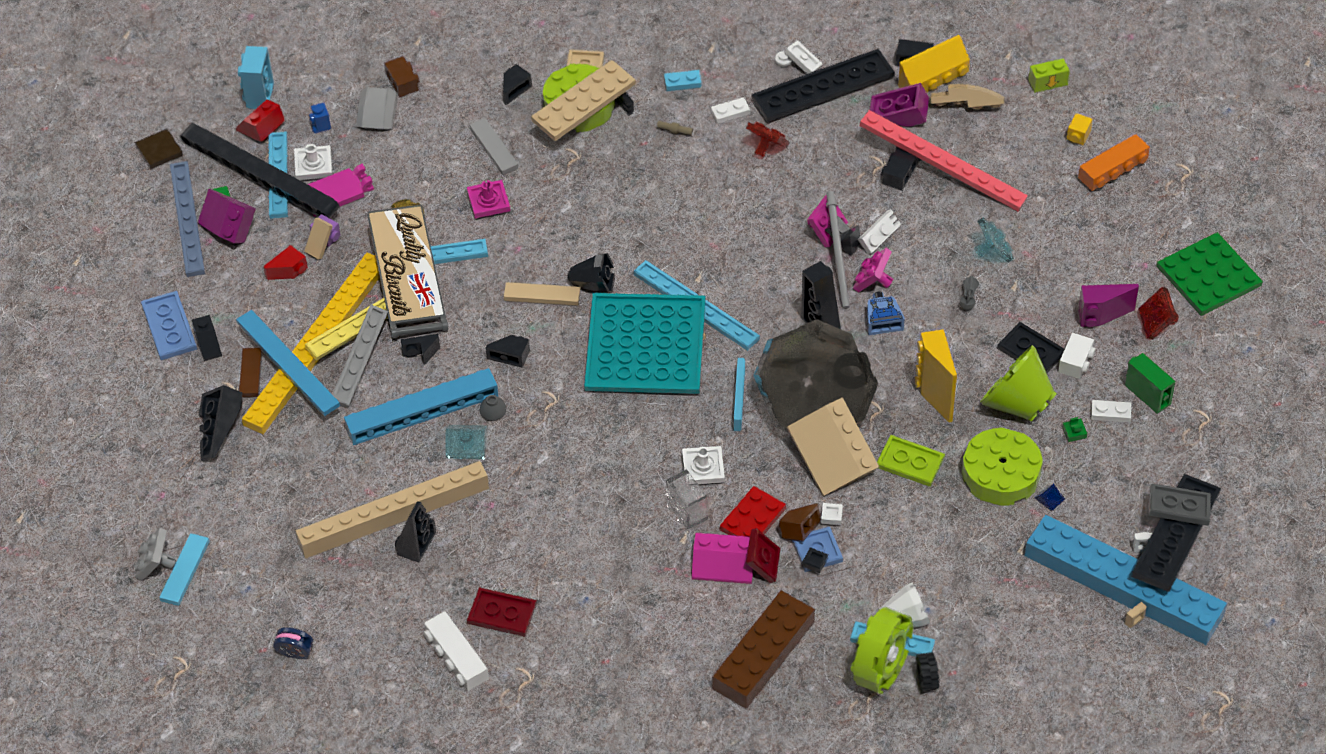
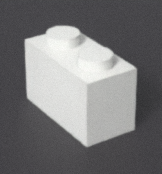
M1072 333L1060 359L1058 372L1078 379L1081 378L1083 372L1087 373L1090 364L1088 360L1089 358L1093 359L1096 350L1093 347L1094 339Z

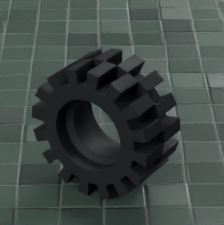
M934 652L916 654L915 665L921 691L939 689V670Z

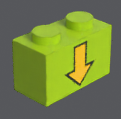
M1064 58L1031 65L1028 81L1034 93L1067 86L1070 70Z

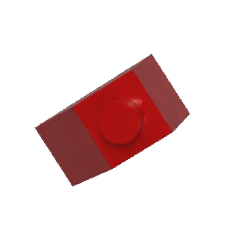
M290 245L264 265L263 268L266 279L278 280L295 279L298 275L304 273L308 266L306 256Z

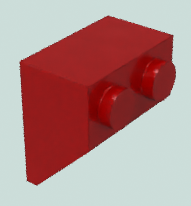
M268 99L265 100L235 128L236 131L262 142L285 121L280 104Z

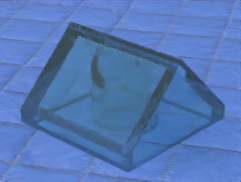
M448 425L446 428V458L485 459L488 426Z

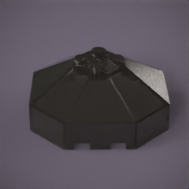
M818 319L768 339L754 373L755 381L774 427L788 433L787 426L842 397L855 422L858 423L865 420L878 386L876 376L874 377L871 371V364L867 354L859 352L852 334ZM810 376V381L813 383L806 387L804 386L803 378Z

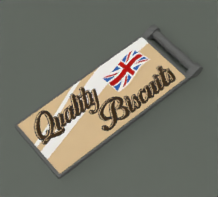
M422 205L367 212L392 339L402 335L442 330V332L448 331V322L444 311ZM440 319V323L404 328L396 327L399 324Z

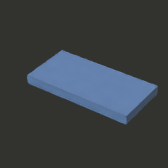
M177 291L141 301L160 360L197 350Z

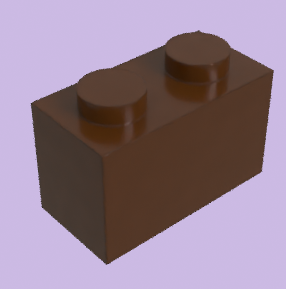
M404 56L384 63L385 74L399 98L419 91L418 83H420L418 74L413 72L410 61L407 62Z

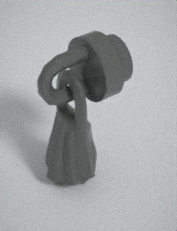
M973 276L966 277L963 281L964 296L960 299V306L966 311L971 310L975 306V299L973 297L976 288L979 286V281Z

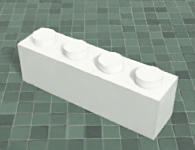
M445 611L424 622L425 631L423 633L426 640L434 644L437 655L445 659L446 667L450 672L453 671L456 674L455 678L460 686L464 685L466 690L470 691L489 680L487 667Z

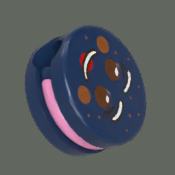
M283 627L278 629L273 648L286 657L306 659L310 655L314 640L308 633L302 630Z

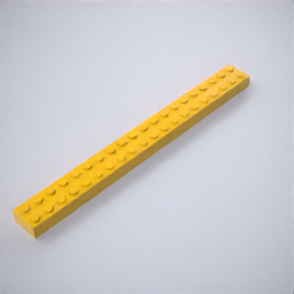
M366 252L293 349L292 353L309 371L313 369L319 360L316 361L305 348V344L353 315L380 278L375 255ZM278 369L242 417L243 426L263 435L298 389L280 369Z

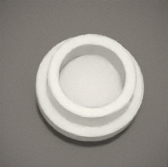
M785 51L778 52L775 56V61L780 67H788L793 61L784 53Z

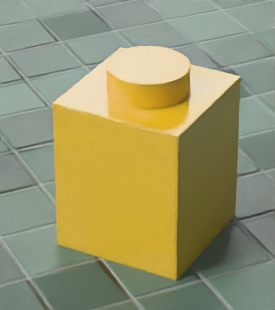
M1076 113L1068 127L1067 140L1084 145L1091 132L1093 119Z

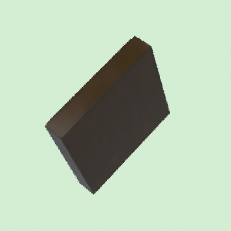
M168 128L135 142L136 148L150 169L183 156L181 148Z

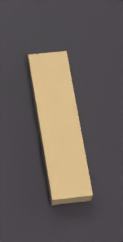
M506 282L504 301L578 306L580 298V287Z

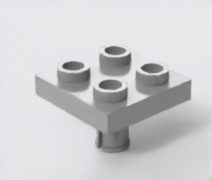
M159 528L154 534H150L146 542H142L139 548L140 558L135 565V570H137L135 578L143 581L159 564L169 569L173 567L176 557L162 552L167 530Z

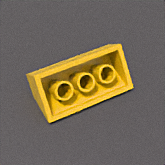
M961 36L952 37L900 62L898 87L902 88L921 83L925 91L928 92L968 73L970 59Z

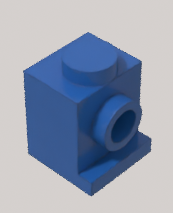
M325 103L312 105L309 121L314 134L330 130V118Z

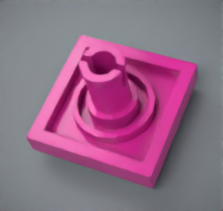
M487 180V183L483 181L479 185L467 187L475 219L511 211L502 180L493 182Z
M827 195L824 196L807 219L809 227L813 228L824 247H830L833 244V238L825 231L830 224L829 208L826 207L828 202ZM837 206V216L847 224L846 218Z
M885 248L880 252L877 251L871 258H866L861 264V271L855 277L856 282L853 289L859 293L876 281L885 288H888L893 278L883 271L892 251Z

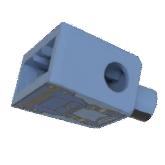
M880 291L875 292L872 295L873 299H869L867 302L868 335L903 331L905 318L895 298L892 296L884 297L883 292Z

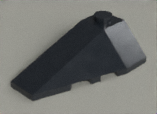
M223 385L202 394L199 417L202 418L203 422L200 425V432H203V438L200 441L201 461L205 462L215 458L242 406V392Z
M419 501L416 502L401 534L395 541L398 556L418 563L436 534L434 519L430 518L431 515L426 513V508Z

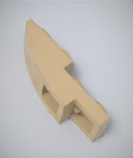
M949 84L948 92L931 94V103H936V106L946 105V102L962 104L966 100L968 101V107H972V109H982L983 106L988 105L991 108H996L1004 104V96L997 92L967 84Z

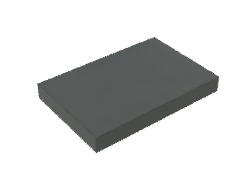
M1151 483L1149 516L1209 526L1211 493Z

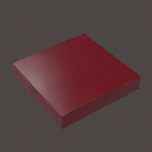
M757 528L752 529L746 564L769 583L776 582L781 548Z

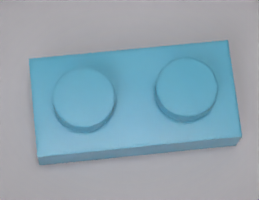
M699 70L664 74L666 91L702 88Z

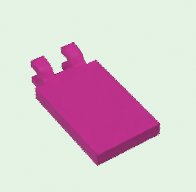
M363 163L356 166L353 171L348 168L308 184L335 199L340 206L363 198L364 192L374 190L373 180L370 175H366Z

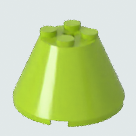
M1030 346L1009 367L1010 370L1003 377H1000L980 401L984 406L1028 419L1030 422L1038 415L1037 411L1041 413L1048 406L1046 401L1050 402L1057 393L1051 385L1034 346Z

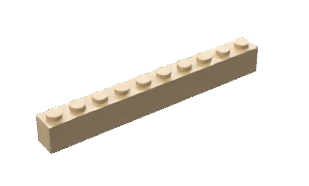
M478 461L295 530L299 547L306 559L406 521L417 501L423 504L427 513L489 489L488 475L481 462Z

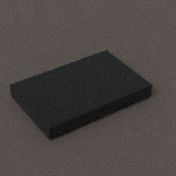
M1019 322L997 345L998 350L1014 360H1017L1030 346H1034L1046 373L1060 361L1065 350L1022 322Z

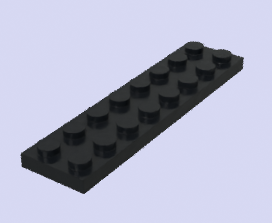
M878 48L753 93L752 100L765 120L770 122L895 76V71Z
M1187 474L1182 476L1177 488L1211 493L1210 512L1221 491L1220 487ZM1160 518L1131 577L1170 592L1204 525Z

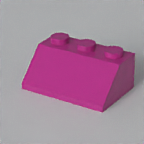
M695 533L692 579L752 584L753 569L746 564L750 537Z

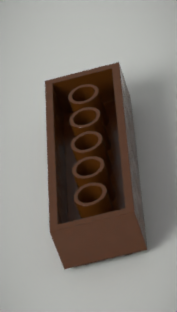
M780 590L712 676V690L747 710L814 624L815 609Z

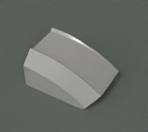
M368 86L361 90L356 127L392 129L398 104L397 93L390 88H371Z

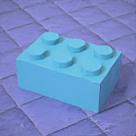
M246 46L245 53H242L241 56L242 65L238 67V77H241L240 88L243 89V101L246 102V107L248 109H256L265 100L271 99L274 80L268 47Z

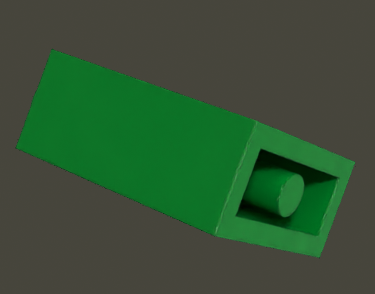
M1144 353L1137 357H1132L1128 362L1125 386L1156 414L1170 406L1176 381Z

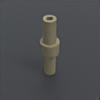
M658 121L657 128L670 130L671 133L692 135L693 128L680 126L679 123L672 122L671 124L663 121Z

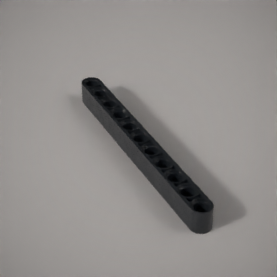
M191 123L180 135L181 140L188 146L269 190L272 188L271 190L281 197L284 195V198L318 217L322 214L330 219L340 207L338 202L332 197L195 123Z

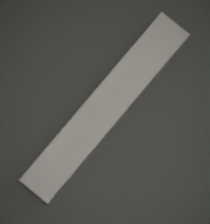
M370 304L333 392V396L339 401L340 405L346 408L349 407L388 311Z

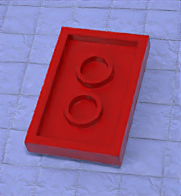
M753 486L720 524V530L727 535L750 537L751 530L757 528L765 534L785 511L786 504Z

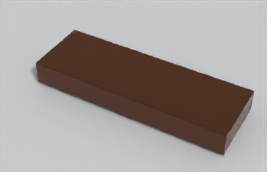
M242 348L239 391L243 393L242 397L259 396L262 362L261 348Z

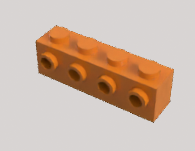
M1134 134L1080 165L1078 179L1091 191L1101 188L1107 182L1117 179L1126 171L1129 172L1133 167L1146 162L1149 157L1150 147L1137 134Z

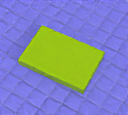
M890 435L877 460L878 469L931 487L943 463L945 454Z

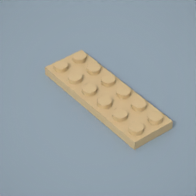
M611 60L532 115L531 121L556 141L636 85V79Z

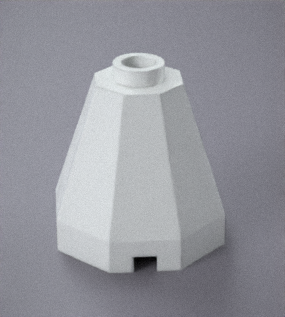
M913 582L905 585L879 608L888 607L911 616L913 627H920L930 623Z

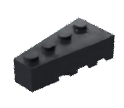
M819 261L802 271L801 319L824 343L840 334L841 326L833 272L829 266Z

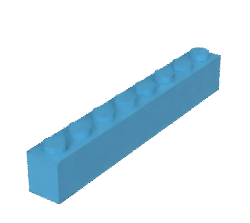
M490 368L479 370L476 373L405 395L393 401H387L384 404L369 407L357 413H351L344 417L346 430L352 444L356 445L481 403L489 395L498 397V387Z

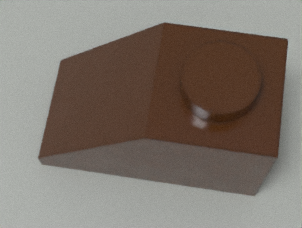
M814 503L789 510L779 521L782 538L804 541L821 521L819 505Z

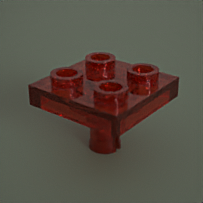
M756 121L755 124L750 122L747 124L746 129L761 138L754 151L755 154L765 157L770 143H775L785 148L788 147L790 142L785 139L786 135L773 128L770 130L765 125Z
M1163 286L1138 308L1146 336L1152 340L1170 324L1177 323L1179 318L1178 313L1175 312L1169 290Z

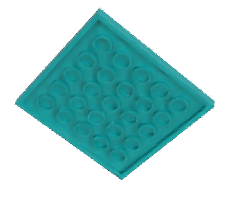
M593 293L585 391L700 394L706 295Z

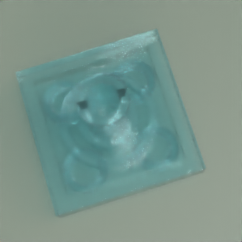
M984 217L979 219L977 222L986 240L977 247H974L978 256L982 257L990 250H993L1008 263L1014 259L1011 253L1013 249L1005 241L1006 235L1001 228L997 229L992 221L989 222Z

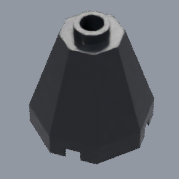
M608 253L595 255L570 267V271L567 274L569 282L576 287L597 292H608L613 290L615 274L611 273L610 270L614 266Z

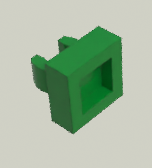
M1074 417L1070 418V421L1063 422L1062 428L1068 442L1087 438L1088 433L1082 419Z

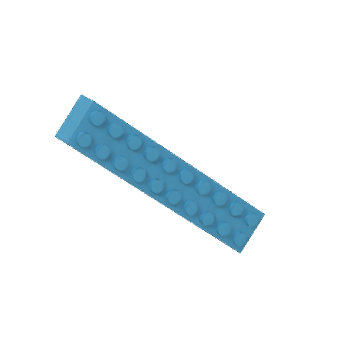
M1046 514L1026 543L1025 557L1131 609L1142 602L1147 606L1145 616L1204 645H1207L1225 615L1227 602L1184 581L1176 579L1171 591L1168 592L1131 577L1138 559Z

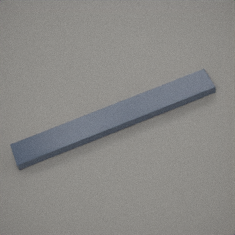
M188 161L170 164L186 276L205 274Z

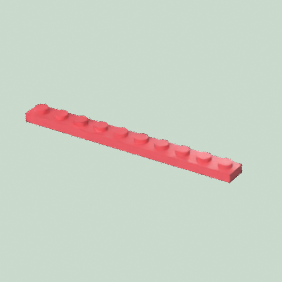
M870 110L860 121V127L1016 211L1020 210L1028 195Z

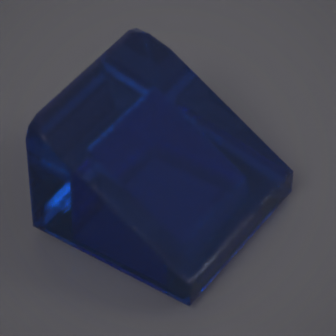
M1054 483L1045 487L1035 496V499L1050 511H1053L1065 500Z

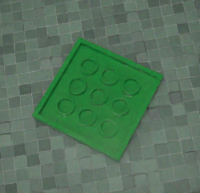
M1218 232L1157 261L1156 265L1200 316L1261 287L1263 283L1260 277Z

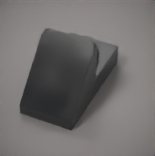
M837 216L841 247L851 256L860 245L858 240L860 237V227L857 225L850 229ZM830 222L825 231L832 237Z
M438 333L401 339L403 357L422 354L425 365L440 349Z

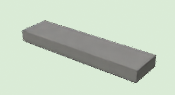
M486 118L469 124L470 130L502 175L519 168L518 163Z

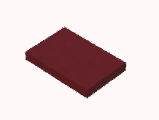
M479 587L467 618V624L525 637L537 606V600Z

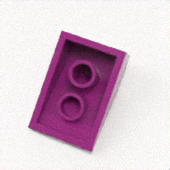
M917 83L872 95L870 111L898 126L910 127L926 123L929 96L922 84Z
M208 189L198 223L228 241L245 243L256 208L213 189Z
M1139 284L1081 285L1078 306L1080 327L1101 326L1134 311Z

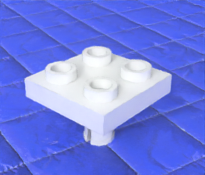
M309 144L305 148L294 149L295 176L298 180L325 178L332 175L330 145L316 147L314 144Z
M721 446L682 449L685 485L725 482Z

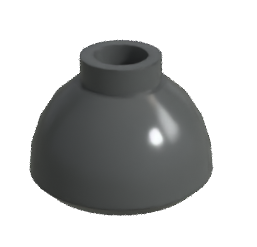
M489 395L480 404V414L487 420H498L506 413L505 402L495 395Z

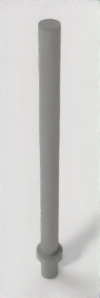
M829 191L826 193L828 201L826 207L829 208L842 308L846 309L850 307L836 211L838 205L837 201H835L834 192Z

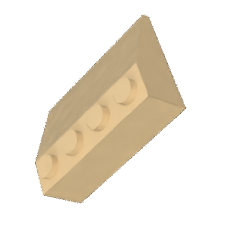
M843 397L787 426L822 496L873 473L879 467Z

